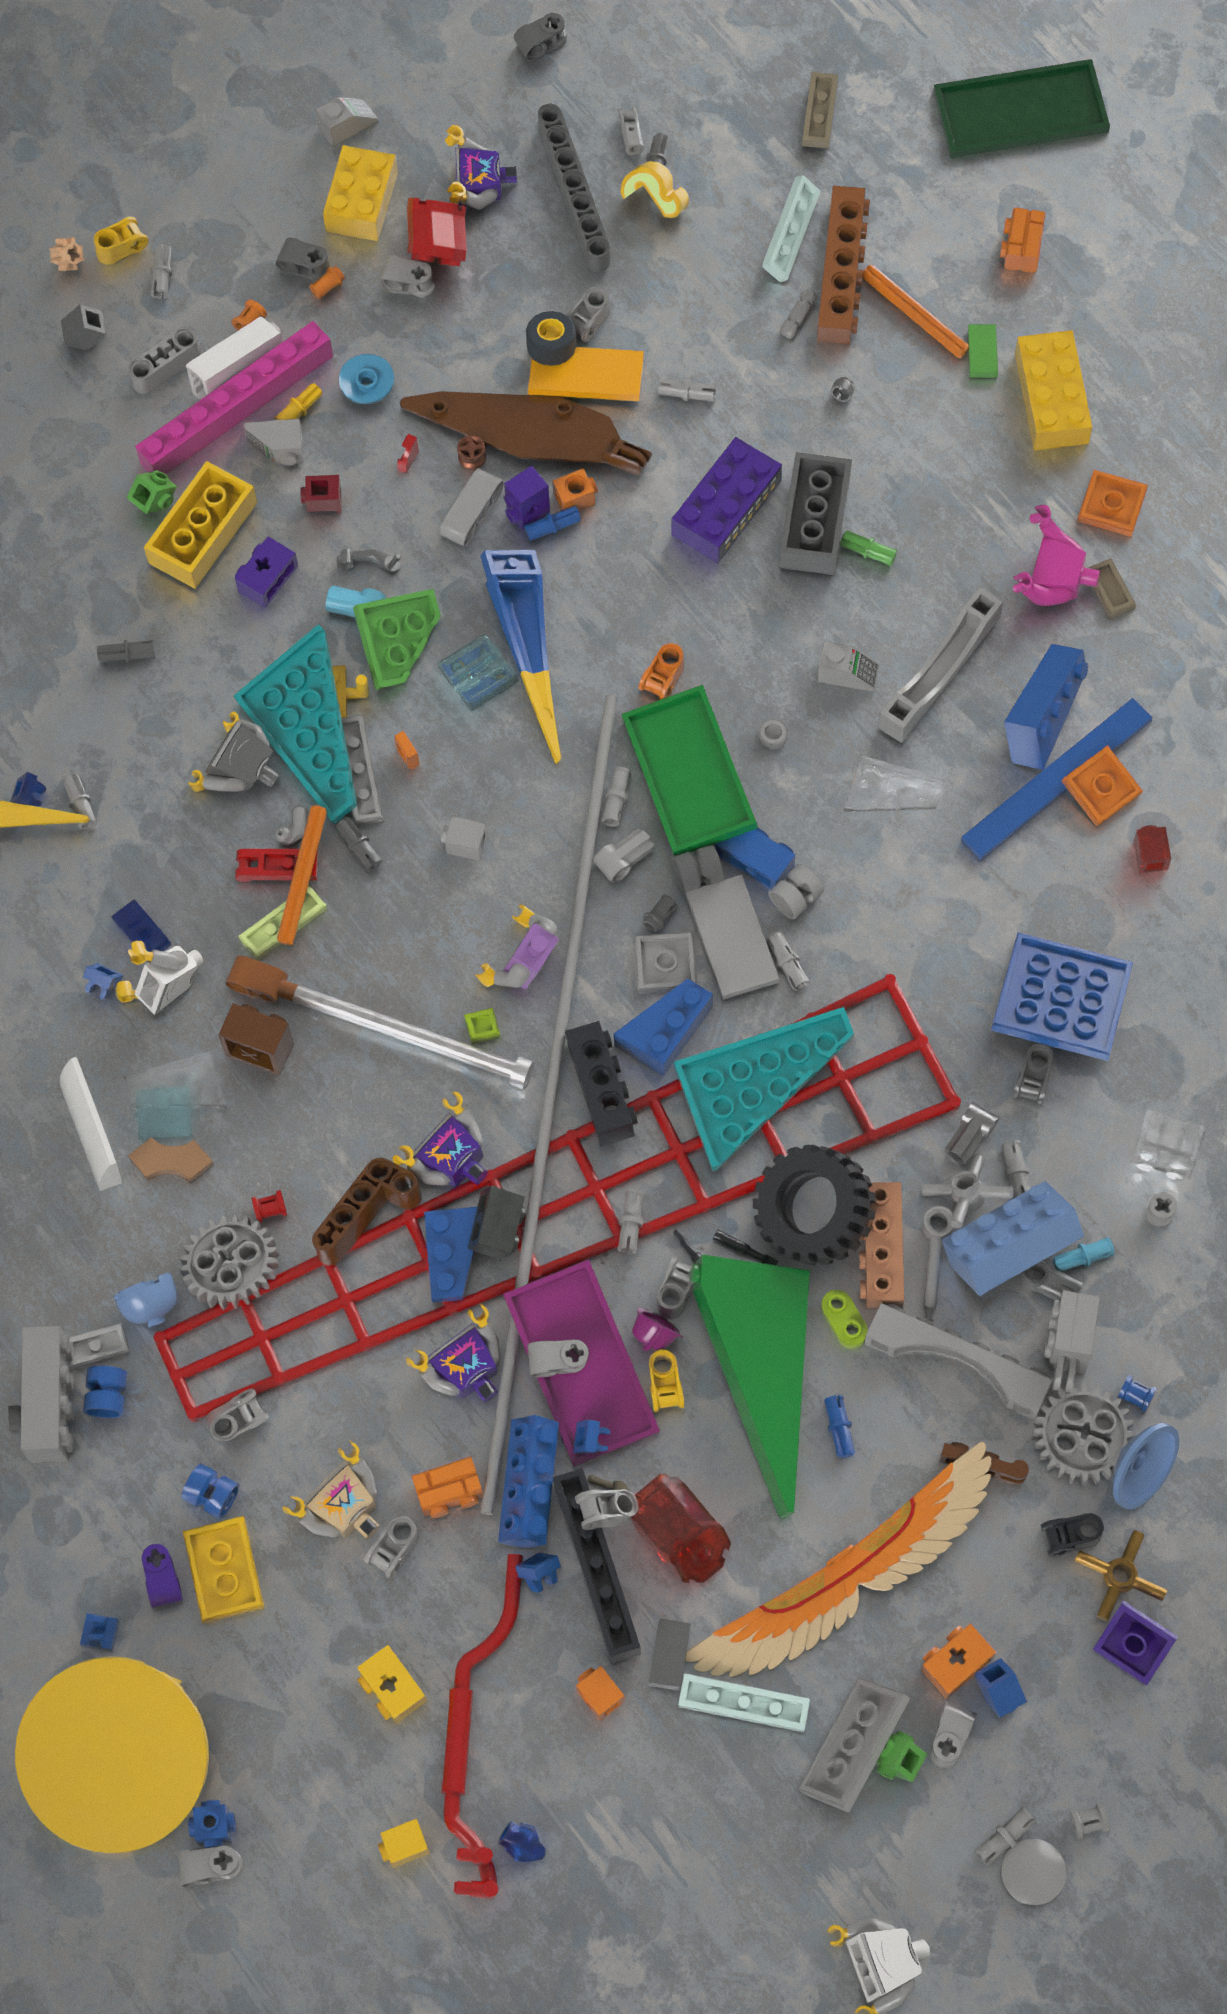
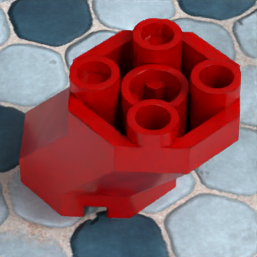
M408 198L407 222L409 242L407 253L411 254V260L434 262V258H437V264L460 267L461 262H465L467 253L465 230L466 206H458V204L430 199L422 201L420 198Z

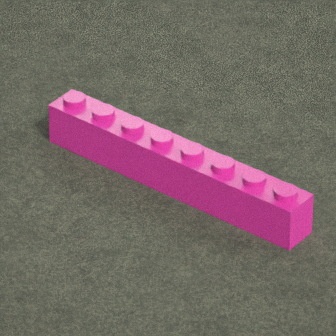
M314 321L310 322L137 444L135 447L140 464L148 472L157 470L167 475L332 358L333 352L330 338Z

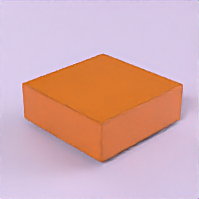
M399 732L394 737L396 749L407 767L412 770L420 765L418 752L405 732Z

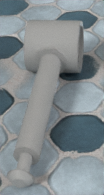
M943 1206L930 1208L922 1221V1232L930 1240L924 1308H926V1319L932 1323L934 1322L932 1320V1310L936 1309L942 1251L941 1239L950 1235L953 1229L950 1224L953 1214L948 1208ZM939 1217L945 1221L946 1228L941 1231L935 1230L931 1227L930 1220Z

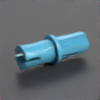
M1109 1237L1086 1245L1080 1243L1077 1249L1055 1256L1053 1264L1055 1269L1060 1272L1080 1265L1089 1267L1090 1263L1114 1256V1246Z

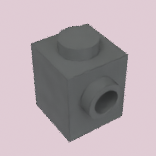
M79 304L61 320L65 345L88 351L106 335L103 311Z

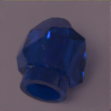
M510 1821L498 1841V1844L503 1846L516 1861L527 1863L539 1861L546 1855V1848L540 1843L536 1828L532 1824L520 1822L518 1825Z

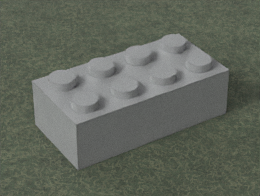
M60 1326L22 1327L21 1451L31 1463L68 1462L69 1452L74 1450L73 1434L69 1433V1422L74 1420L73 1403H69V1391H74L73 1372L69 1373L68 1362L74 1361L75 1350L74 1343L69 1341V1336L64 1333Z

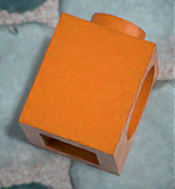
M584 468L552 480L553 495L561 510L576 506L578 511L595 505V493H598V489L593 477L588 478ZM573 490H580V491H582L581 493H578V494L572 493Z
M602 1666L596 1670L591 1667L578 1677L579 1683L576 1685V1691L599 1721L603 1720L625 1702V1695Z

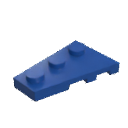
M477 1207L424 1212L432 1303L463 1300L474 1251L467 1248Z

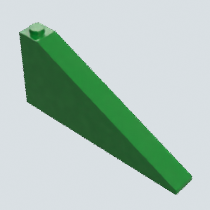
M702 1255L691 1265L689 1279L690 1282H693V1294L779 1518L786 1519L794 1513L810 1271Z

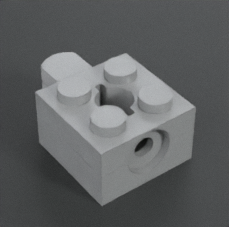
M1063 1290L1060 1301L1054 1300L1048 1324L1050 1330L1044 1351V1357L1049 1358L1048 1369L1055 1370L1052 1390L1059 1391L1063 1371L1067 1372L1065 1392L1068 1393L1072 1392L1075 1374L1085 1375L1092 1356L1100 1301L1099 1296Z

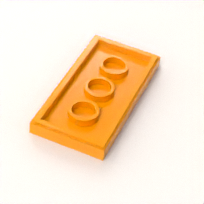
M576 347L574 355L560 365H543L532 359L528 394L639 401L644 351Z

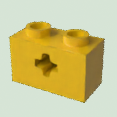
M386 1645L357 1667L361 1675L357 1679L358 1683L367 1695L373 1692L378 1698L379 1702L375 1706L385 1720L391 1717L398 1724L427 1702L425 1694L389 1645ZM387 1680L391 1684L394 1683L396 1690L392 1693L388 1689L385 1690L383 1683Z

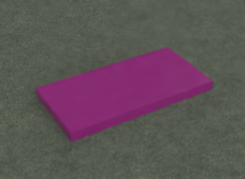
M589 1260L503 1294L527 1356V1345L539 1341L574 1339L582 1341L588 1348V1359L581 1371L556 1374L549 1377H536L554 1421L559 1422L558 1432L573 1468L660 1432ZM571 1350L569 1356H567L572 1358V1362H577L579 1358L574 1350ZM584 1420L599 1421V1428H608L610 1434H599L598 1443L602 1446H608V1450L586 1455L573 1453L577 1422Z

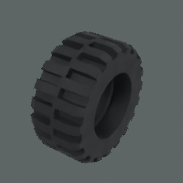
M804 1145L803 1149L796 1146L787 1150V1156L777 1155L773 1159L775 1165L772 1168L769 1166L765 1167L762 1171L765 1178L762 1183L757 1181L754 1189L759 1191L758 1199H753V1208L758 1210V1215L754 1216L756 1226L763 1228L760 1235L764 1241L771 1243V1248L777 1253L810 1265H816L817 1263L828 1265L833 1263V1259L841 1261L849 1257L847 1252L849 1249L856 1251L862 1245L859 1241L861 1236L868 1237L871 1231L867 1227L869 1219L875 1220L876 1211L871 1210V1204L876 1203L875 1193L868 1189L872 1186L869 1176L862 1174L864 1169L857 1162L852 1161L850 1157L824 1146ZM816 1177H823L828 1179L834 1187L836 1193L835 1212L829 1223L821 1230L811 1234L804 1233L799 1230L794 1221V1198L798 1190L806 1182Z

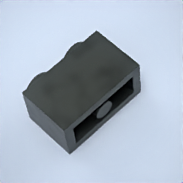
M492 1185L481 1191L467 1249L500 1260L514 1253L519 1242V1236L516 1235L518 1225L522 1223L526 1211L525 1207H523L525 1196Z

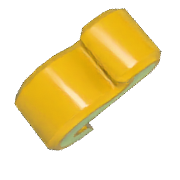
M649 161L641 164L629 172L621 183L620 193L623 199L644 186L662 215L666 218H675L688 207L689 197L683 187H679L676 190L673 189L672 175L661 163Z

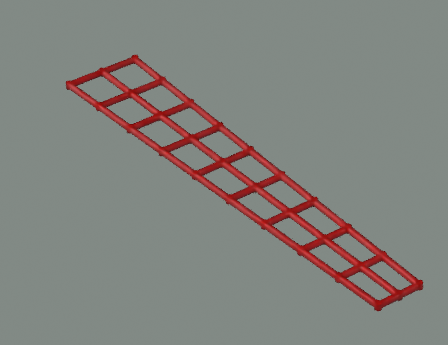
M887 974L885 978L815 1012H810L805 1017L793 1022L796 1023L842 1007L846 1010L888 989L914 1038L846 1070L843 1069L838 1057L835 1055L827 1063L833 1073L832 1076L799 1090L777 1112H782L839 1086L864 1133L830 1147V1149L844 1155L869 1144H875L881 1139L952 1110H958L961 1105V1098L956 1094L928 1041V1037L924 1034L893 974ZM920 1050L946 1100L875 1129L850 1081ZM679 1079L656 1090L648 1091L647 1094L627 1103V1107L633 1106L636 1113L650 1106L670 1149L599 1180L580 1142L581 1139L595 1133L592 1121L574 1130H568L566 1134L549 1142L548 1155L570 1146L588 1185L540 1206L538 1221L594 1196L613 1236L541 1266L533 1252L528 1284L619 1246L621 1225H619V1219L605 1193L606 1190L672 1160H677L697 1202L644 1223L642 1228H639V1239L756 1191L754 1189L757 1181L762 1183L765 1176L761 1175L708 1197L687 1155L703 1147L701 1139L697 1136L681 1143L660 1101L682 1090ZM769 1119L761 1127V1130L775 1157L779 1154L787 1156L788 1154ZM536 1148L494 1169H489L485 1179L478 1185L470 1180L363 1232L348 1251L350 1253L406 1225L422 1260L349 1292L337 1264L325 1265L316 1255L275 1275V1279H267L266 1281L270 1288L264 1289L260 1287L258 1289L260 1296L324 1266L338 1298L265 1330L252 1302L257 1297L252 1294L249 1296L250 1304L247 1305L242 1299L239 1300L238 1307L241 1306L253 1336L182 1368L179 1367L168 1341L234 1310L232 1302H228L225 1310H222L218 1303L213 1308H208L163 1331L156 1332L153 1336L188 1419L191 1422H196L246 1390L254 1389L256 1395L275 1387L284 1386L286 1383L363 1351H370L373 1347L446 1317L455 1316L461 1311L514 1290L517 1276L463 1297V1300L442 1302L444 1306L370 1336L355 1305L356 1302L425 1271L429 1273L427 1240L417 1221L424 1217V1212L436 1211L487 1185L488 1187L492 1185L503 1189L499 1179L534 1163ZM526 1213L522 1223L518 1225L516 1235L519 1236V1242L517 1246L519 1251H521L523 1238L522 1228L525 1225ZM344 1309L358 1341L283 1371L270 1341ZM259 1346L272 1376L196 1406L185 1379Z

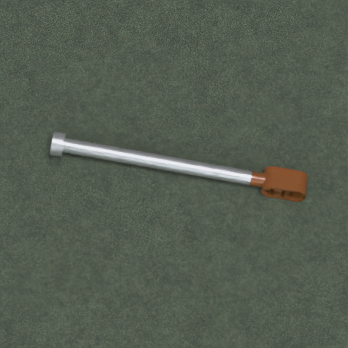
M239 955L236 957L225 981L227 987L238 993L270 1004H276L279 997L510 1078L509 1085L523 1090L527 1087L533 1072L534 1061L518 1057L516 1061L288 982L289 976L283 970L246 956Z

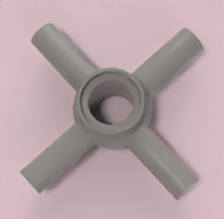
M974 1155L969 1170L957 1173L952 1178L951 1185H923V1196L952 1197L957 1203L950 1222L954 1228H961L966 1213L979 1209L984 1204V1198L1012 1199L1013 1187L983 1186L982 1182L978 1180L985 1158L981 1155Z

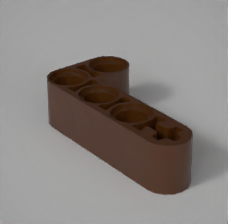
M375 1158L371 1160L314 1232L312 1243L319 1260L325 1265L339 1263L387 1201L403 1209H412L419 1205L422 1200V1193L416 1176L411 1171L388 1159Z

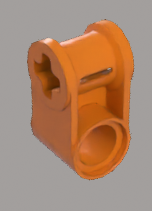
M674 643L663 645L651 665L642 675L638 689L641 691L647 690L659 696L660 700L669 697L684 670V656L681 647ZM668 658H675L678 660L674 664H668L664 662Z

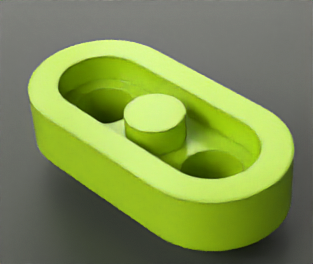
M831 1290L826 1293L822 1299L821 1310L839 1343L849 1349H855L863 1345L868 1329L851 1297L842 1290ZM839 1300L843 1306L837 1309L831 1303ZM853 1326L857 1328L858 1332L851 1335L846 1329Z

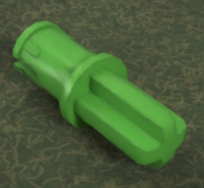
M846 531L841 538L840 545L842 547L864 555V559L869 557L891 567L896 558L897 549H892L875 542L873 537L868 539Z

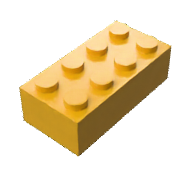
M1073 330L1017 337L1015 358L1033 450L1089 444L1092 422Z
M206 461L144 546L148 564L196 589L256 506L257 498L254 486Z

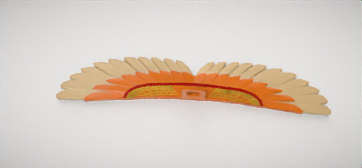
M984 1442L978 1443L955 1462H951L889 1519L855 1546L850 1545L831 1558L824 1568L785 1593L716 1630L711 1636L688 1650L685 1661H699L694 1666V1669L699 1672H707L713 1669L711 1671L712 1676L723 1675L730 1671L729 1677L731 1678L741 1675L748 1669V1675L750 1676L759 1673L766 1666H768L769 1670H772L786 1656L789 1655V1660H793L801 1655L805 1646L807 1651L813 1648L818 1643L820 1636L822 1641L826 1640L833 1630L834 1623L835 1628L839 1629L845 1623L847 1615L849 1618H852L858 1607L859 1585L872 1590L888 1591L893 1589L891 1584H899L908 1579L903 1574H914L922 1571L923 1567L921 1565L933 1562L937 1559L935 1554L943 1553L950 1548L952 1542H948V1540L967 1530L965 1524L973 1520L979 1513V1509L975 1507L986 1497L987 1492L982 1490L991 1479L990 1474L984 1475L991 1467L990 1456L982 1459L986 1451V1444Z

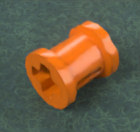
M248 299L245 302L244 310L238 317L233 318L231 323L239 331L261 316L265 319L267 312L258 302Z

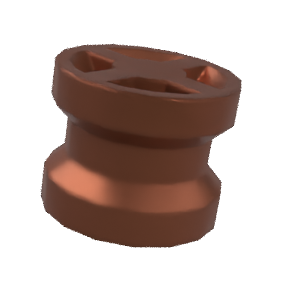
M468 435L460 439L457 444L460 465L470 471L481 468L486 462L483 440L475 435Z

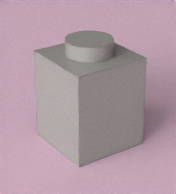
M452 816L449 826H444L441 836V842L445 843L446 854L480 861L487 838L486 823Z

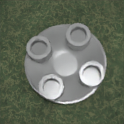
M1026 1839L1018 1842L1017 1845L1007 1851L1001 1866V1876L1005 1888L1012 1897L1024 1905H1043L1052 1901L1060 1894L1066 1882L1067 1871L1062 1855L1053 1845L1039 1839Z

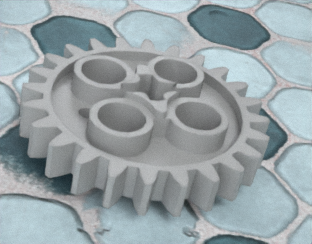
M233 1215L231 1222H227L225 1217L221 1216L220 1224L218 1225L209 1220L210 1228L207 1230L199 1226L198 1229L201 1235L199 1237L195 1235L189 1236L193 1245H184L183 1249L187 1255L180 1256L179 1258L183 1265L179 1268L183 1276L182 1280L185 1286L188 1287L191 1296L196 1295L201 1304L207 1300L210 1308H213L219 1302L222 1310H225L228 1302H232L235 1309L238 1308L239 1300L243 1299L247 1305L250 1304L249 1296L252 1294L260 1298L258 1289L260 1287L269 1289L270 1287L266 1279H275L276 1276L272 1269L279 1268L276 1259L279 1257V1253L275 1247L276 1243L273 1237H270L268 1229H262L259 1221L251 1225L250 1219L247 1216L240 1223L237 1215ZM232 1241L230 1244L222 1246L225 1242ZM255 1255L252 1259L246 1260L247 1257ZM213 1264L210 1268L203 1269L206 1265ZM237 1278L234 1282L227 1283L230 1279Z
M1083 1383L1079 1392H1077L1073 1385L1072 1392L1066 1394L1060 1388L1057 1392L1058 1400L1049 1396L1047 1403L1050 1407L1041 1405L1039 1412L1044 1417H1036L1034 1422L1042 1427L1033 1431V1436L1041 1438L1035 1442L1034 1447L1044 1449L1039 1459L1045 1460L1049 1458L1050 1462L1047 1470L1049 1471L1055 1467L1059 1468L1057 1478L1060 1479L1067 1473L1069 1474V1483L1071 1484L1076 1476L1080 1477L1082 1486H1085L1088 1477H1091L1095 1485H1097L1101 1474L1107 1480H1110L1112 1476L1110 1469H1115L1121 1449L1128 1443L1127 1441L1136 1436L1135 1432L1127 1431V1429L1134 1425V1420L1124 1419L1128 1415L1129 1409L1119 1410L1118 1407L1121 1399H1116L1113 1402L1110 1401V1390L1103 1396L1100 1395L1098 1385H1096L1093 1392H1088L1086 1383ZM1070 1409L1079 1412L1081 1419L1071 1421L1066 1417L1065 1412ZM1104 1418L1110 1422L1111 1428L1109 1430H1102L1098 1428L1095 1421ZM1062 1425L1066 1429L1060 1430L1057 1426ZM1082 1429L1088 1431L1087 1439L1081 1438L1080 1432ZM1062 1438L1071 1441L1073 1448L1071 1450H1063L1058 1446L1057 1441ZM1102 1439H1110L1111 1443L1107 1444ZM1092 1447L1098 1448L1102 1451L1103 1458L1093 1459L1088 1455L1087 1450Z

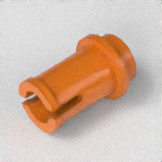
M337 266L327 268V273L309 285V288L320 300L337 285L341 286L345 276Z

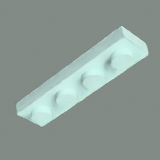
M804 175L795 177L762 267L779 282L788 280L821 192Z
M684 1674L678 1707L804 1733L810 1699Z

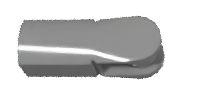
M634 106L632 110L622 111V108L618 109L626 153L628 155L641 154L644 146L636 107Z

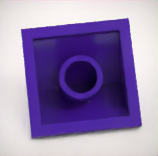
M1123 1601L1093 1650L1145 1685H1148L1178 1636Z

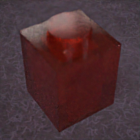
M1147 825L1137 829L1133 843L1138 872L1167 871L1172 858L1166 826Z

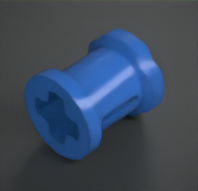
M1128 1375L1117 1399L1120 1398L1121 1401L1125 1400L1140 1407L1141 1412L1146 1413L1157 1388L1153 1386L1148 1388L1134 1381L1133 1377Z

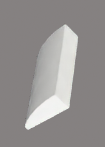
M77 1057L71 1058L62 1070L60 1087L98 1189L103 1191L122 1184V1180Z

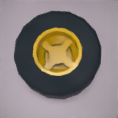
M547 311L535 315L528 322L526 328V345L529 355L536 362L548 366L560 365L568 361L574 355L576 349L575 324L570 317L556 311Z

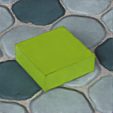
M493 1007L464 1014L472 1045L501 1038Z

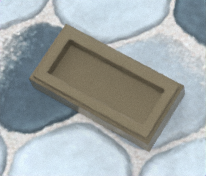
M1112 558L1088 567L1100 570L1098 585L1092 588L1109 619L1136 609V603Z

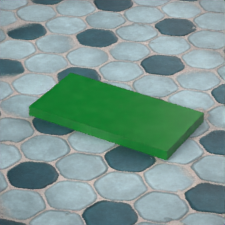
M703 684L621 714L674 856L686 852L691 853L696 851V849L722 842L758 828Z

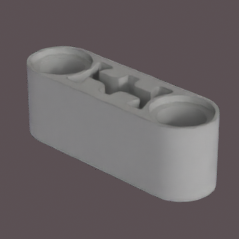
M181 327L134 359L128 367L133 389L141 394L150 393L185 369L190 361L200 356L201 348L196 331L190 327Z
M480 468L476 469L442 521L439 534L463 547H467L500 497L504 488V480Z

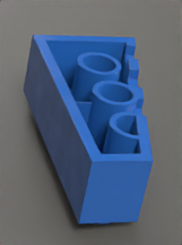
M1057 644L1050 645L1004 721L1012 763L1044 770L1080 685L1087 676L1088 663L1085 662L1084 650Z

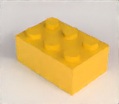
M342 146L323 210L326 232L379 241L398 175L395 154Z

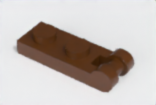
M959 1442L944 1443L939 1462L949 1465L968 1452L969 1447ZM985 1451L982 1459L990 1456L991 1467L984 1475L990 1474L993 1479L1017 1486L1025 1482L1029 1472L1028 1464L1025 1461L1015 1460L1013 1463L1000 1460L997 1454Z

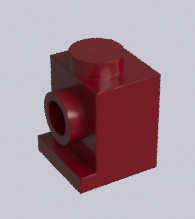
M339 475L305 476V487L300 488L301 504H306L308 512L336 511V514L342 513V487Z

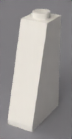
M261 316L190 361L186 368L193 395L201 400L281 344L282 331L274 322L269 323Z

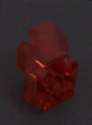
M659 1474L635 1494L638 1501V1511L630 1518L637 1532L646 1539L679 1580L683 1583H690L689 1580L704 1583L724 1566L726 1559L722 1555L724 1549L729 1551L731 1546L730 1539L724 1527L712 1517L682 1480L678 1477H669L667 1474Z

